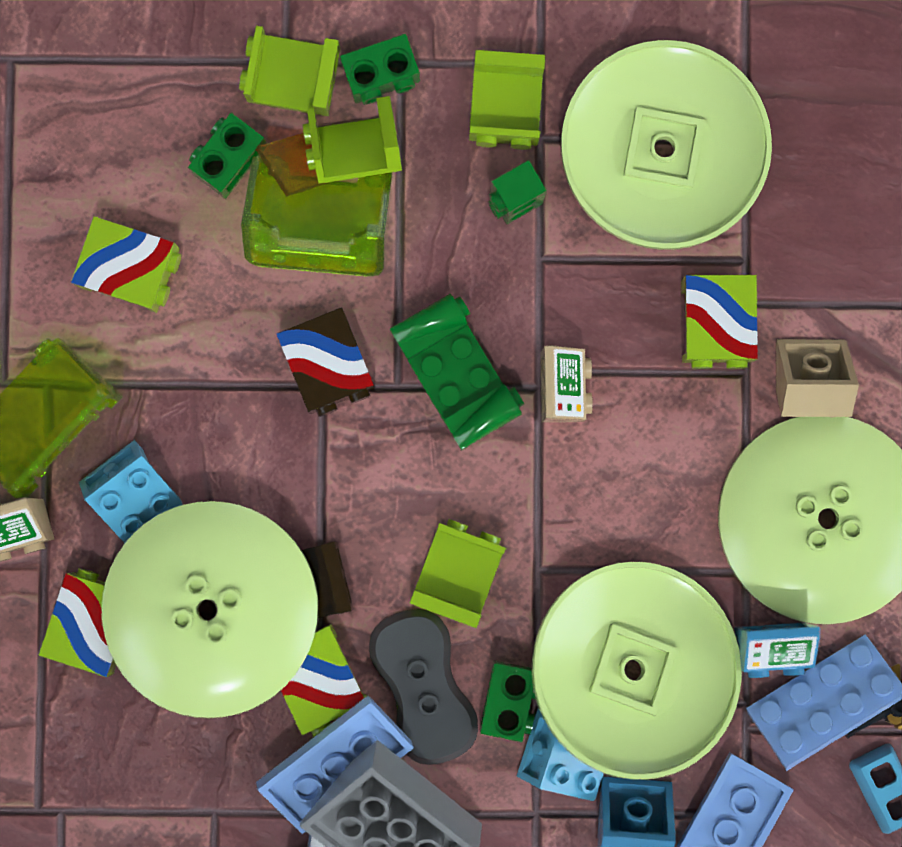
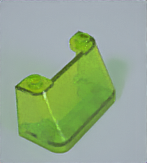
M253 156L241 221L246 260L255 266L365 277L379 275L383 272L385 263L393 172L359 177L357 183L334 181L318 184L317 179L289 177L287 166L278 158Z
M49 338L44 340L34 352L36 357L0 394V485L14 498H28L39 486L35 482L34 477L42 478L47 473L45 469L92 420L96 421L100 417L96 411L101 412L107 406L112 409L123 398L111 384L60 338H56L53 341Z

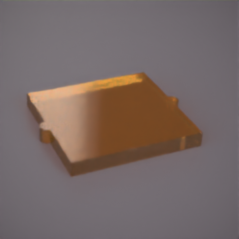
M304 133L260 145L256 149L269 169L268 174L274 177L286 197L327 184H318L316 170L309 171L306 149H312V144H305Z

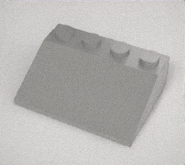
M376 740L352 760L302 819L300 827L325 847H480L482 823L381 742Z

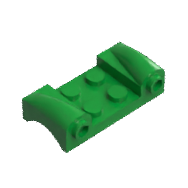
M448 294L390 328V332L462 451L522 415L520 407L524 405V402L515 387L508 389L502 383L479 345L465 318L470 315V312L460 296L454 299L451 294Z

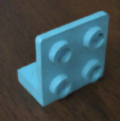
M135 440L79 481L84 500L124 543L142 525L155 516L183 504L178 495L151 466L144 450Z
M538 709L517 777L542 790L594 801L604 773L589 767L569 753L550 731L540 709Z

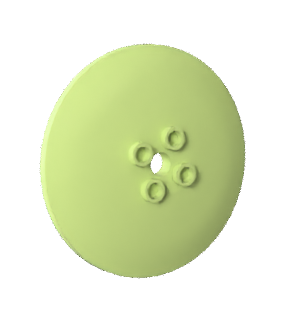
M657 40L632 45L616 52L598 64L585 77L574 93L566 111L561 135V156L566 179L573 195L587 215L608 233L623 241L645 248L674 250L699 245L716 238L735 225L748 212L759 196L768 175L772 153V135L767 112L759 94L748 78L734 64L714 51L696 44L674 40ZM659 140L669 141L673 146V154L669 157L659 156L654 148L655 143Z
M796 417L778 423L754 438L743 449L731 466L723 484L718 507V527L722 548L729 566L743 587L754 598L771 610L788 618L814 624H836L856 620L877 611L893 600L902 591V449L883 432L867 423L850 417ZM825 508L831 509L836 516L835 524L829 529L823 528L818 521L819 513Z
M206 501L184 504L169 509L142 525L125 542L110 567L102 598V624L105 639L114 662L123 676L137 691L153 703L182 715L202 718L239 714L266 702L289 683L304 663L315 636L318 618V598L315 580L311 568L297 543L284 529L265 515L253 509L227 502ZM204 599H210L217 605L218 612L212 620H205L198 613V606Z
M647 562L617 563L594 570L576 580L557 597L546 613L537 633L532 657L534 692L541 714L550 731L560 744L579 761L595 770L615 777L628 779L660 778L691 766L705 756L725 733L733 718L740 695L742 679L740 651L736 636L724 611L716 600L697 582L672 568ZM629 660L637 661L641 667V674L636 680L629 679L625 674V665Z

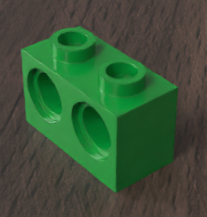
M406 34L340 56L342 68L355 104L363 102L364 105L377 102L376 98L383 97V94L396 91L397 94L404 93L415 88V83L420 82V72ZM396 60H401L407 64V68L401 73H394L388 67ZM368 71L375 77L369 84H360L356 81L357 75Z
M230 113L226 119L220 118L215 123L210 132L212 137L205 146L199 145L193 151L189 158L191 164L188 166L195 177L224 199L229 196L268 146L262 135L233 113ZM236 133L243 134L245 140L241 146L236 148L228 146L230 136ZM216 160L223 162V169L219 174L209 175L206 173L210 162Z
M528 160L491 182L488 204L497 219L503 217L505 223L509 224L541 206L547 190Z
M496 660L493 661L480 725V734L517 742H523L524 734H531L534 713H529L531 699H536L532 668ZM511 675H520L525 680V686L519 693H510L505 688V682ZM505 710H512L518 715L517 723L511 728H504L498 723L500 713Z

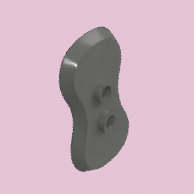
M423 609L402 611L381 621L371 634L369 653L375 669L387 682L394 695L397 707L396 725L412 741L414 748L406 755L415 762L427 765L444 763L461 756L473 746L477 738L478 719L473 706L454 681L450 665L451 640L446 625L436 614Z

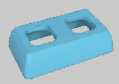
M887 743L852 760L849 763V767L881 831L885 834H890L902 828V817L893 820L886 807L888 801L902 795V765L893 747ZM888 762L896 778L893 782L878 788L870 772L873 768Z

